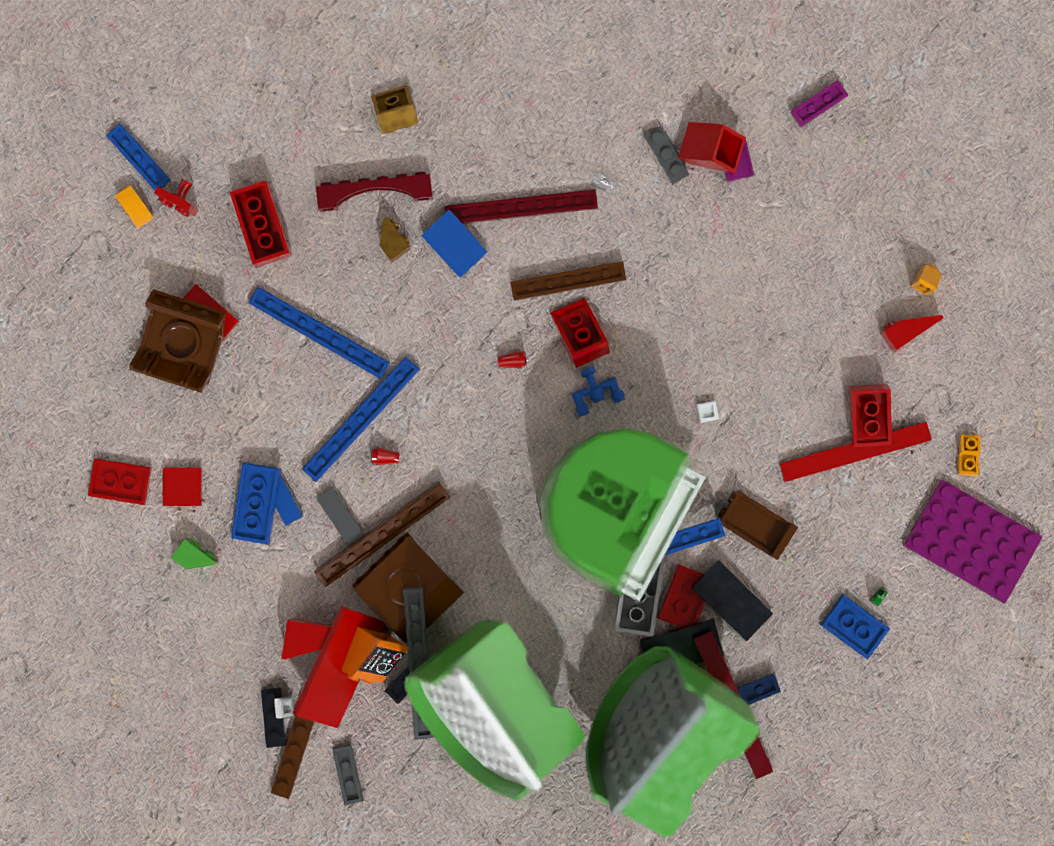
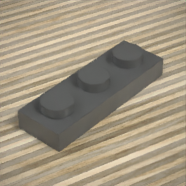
M661 126L644 135L646 142L672 185L689 176L688 171L681 159L678 158V154Z

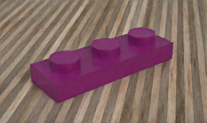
M837 80L793 109L790 114L798 126L802 128L849 95L839 80Z

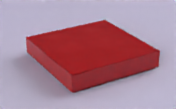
M163 468V506H202V468Z

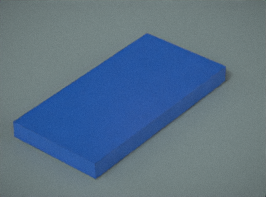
M246 462L242 463L231 535L232 539L270 544L281 468Z

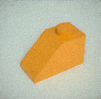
M925 264L921 267L911 287L927 296L937 289L942 273L938 272L939 269L936 266Z

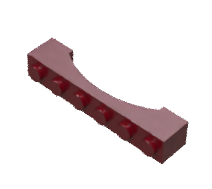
M417 172L415 176L398 174L396 178L379 176L377 180L361 178L358 179V182L342 180L339 181V184L333 185L331 182L320 183V186H316L317 204L320 212L339 210V206L348 199L372 191L403 193L413 197L414 202L433 200L431 176L426 174V172Z

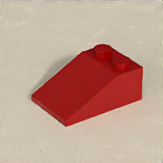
M585 298L550 313L575 368L610 353L608 340Z
M887 384L848 386L853 447L892 445L891 388Z

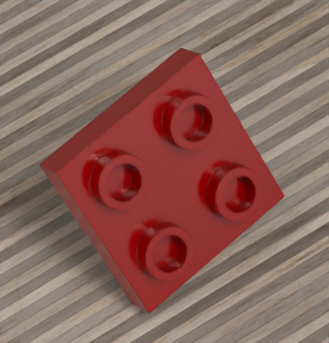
M181 179L174 194L157 186L154 194L158 196L157 200L168 208L174 206L178 213L189 217V215L195 217L198 212L192 204L184 200L192 186L188 181Z

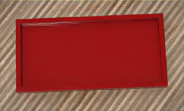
M341 606L292 714L331 727H339L360 679L358 681L349 679L347 677L348 674L342 671L357 627L382 632L385 626L382 620Z

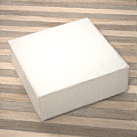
M716 401L696 404L700 423L719 420Z
M292 696L274 699L276 718L294 715L292 714L294 710Z

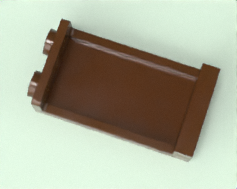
M737 490L736 493L733 491L727 500L729 502L727 508H722L717 515V518L721 520L722 526L775 560H778L798 527L748 497L742 491Z

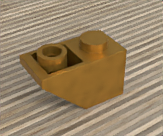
M386 216L383 218L379 245L393 263L410 250L408 246L410 241L405 234H399L397 231L399 226L394 219L389 220Z

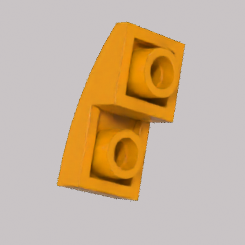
M131 185L114 195L136 228L153 219V216Z
M960 435L958 475L976 477L979 475L980 436Z

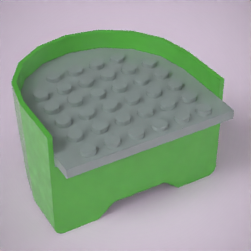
M653 647L642 653L619 674L604 696L592 721L585 747L586 771L592 796L609 805L612 814L618 816L621 812L664 837L671 836L692 813L691 797L717 766L723 761L739 758L758 736L760 730L750 705L735 691L670 647Z

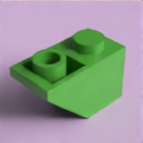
M192 538L191 540L184 539L171 557V559L185 569L212 566L218 563L215 559L216 555L209 550H206V552L200 548L201 544Z

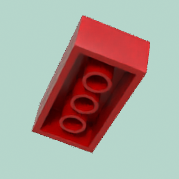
M265 180L229 192L252 264L257 268L291 257L292 253L268 182Z

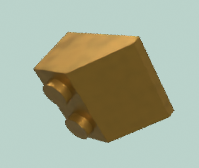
M407 85L371 96L382 134L393 133L396 130L419 124Z

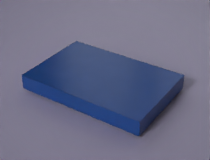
M450 210L421 235L459 277H462L488 253Z
M844 594L841 595L820 624L867 660L890 630L888 626Z

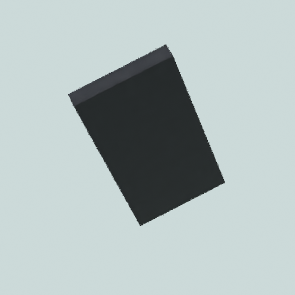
M719 560L691 587L745 641H748L773 615Z
M714 618L657 634L653 637L640 639L643 653L653 647H670L694 664L704 661L693 638L711 630L721 654L724 656Z

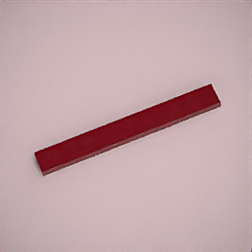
M595 189L445 206V213L450 210L462 224L595 210L598 209Z
M710 630L694 637L693 639L709 674L739 694L712 631ZM757 736L744 751V754L755 778L759 779L774 771Z

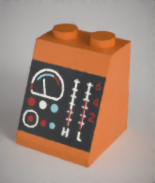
M357 627L342 671L348 674L347 677L354 681L362 679V681L373 684V682L382 683L408 651L409 646L387 633Z

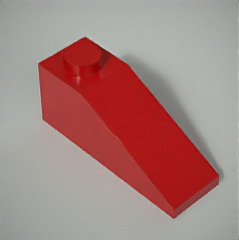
M937 315L900 320L896 323L891 321L883 326L884 331L880 334L894 352L941 321L944 317Z

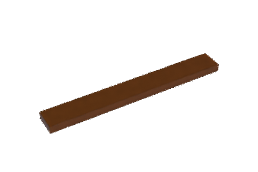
M438 481L314 570L315 575L327 587L451 497Z

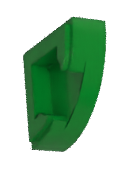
M881 587L872 596L870 602L874 606H879L887 596L888 591Z

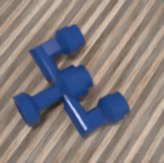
M594 366L580 371L581 377H586L590 388H585L571 394L576 405L575 411L579 417L589 414V407L584 403L583 397L589 395L590 400L597 403L604 400L605 393L603 389L610 387L612 392L611 398L614 403L625 400L624 392L620 390L615 377L600 382L597 385L593 376L596 371Z

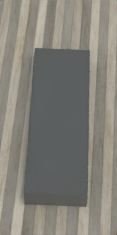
M333 488L316 498L348 546L364 535Z
M352 743L332 748L344 806L363 802L364 798Z

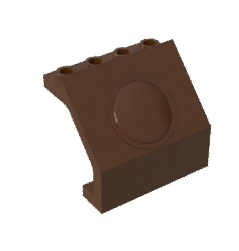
M153 289L145 304V307L150 308V313L143 338L137 353L129 364V370L202 393L206 384L209 385L225 333L226 312Z
M408 532L401 536L390 549L386 550L383 556L373 563L362 576L358 577L352 585L353 590L406 644L403 588L423 587L426 629L465 593L430 558Z

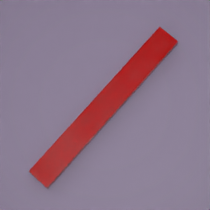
M924 422L892 431V445L853 447V443L780 463L779 467L784 482L928 442L932 438L928 424Z

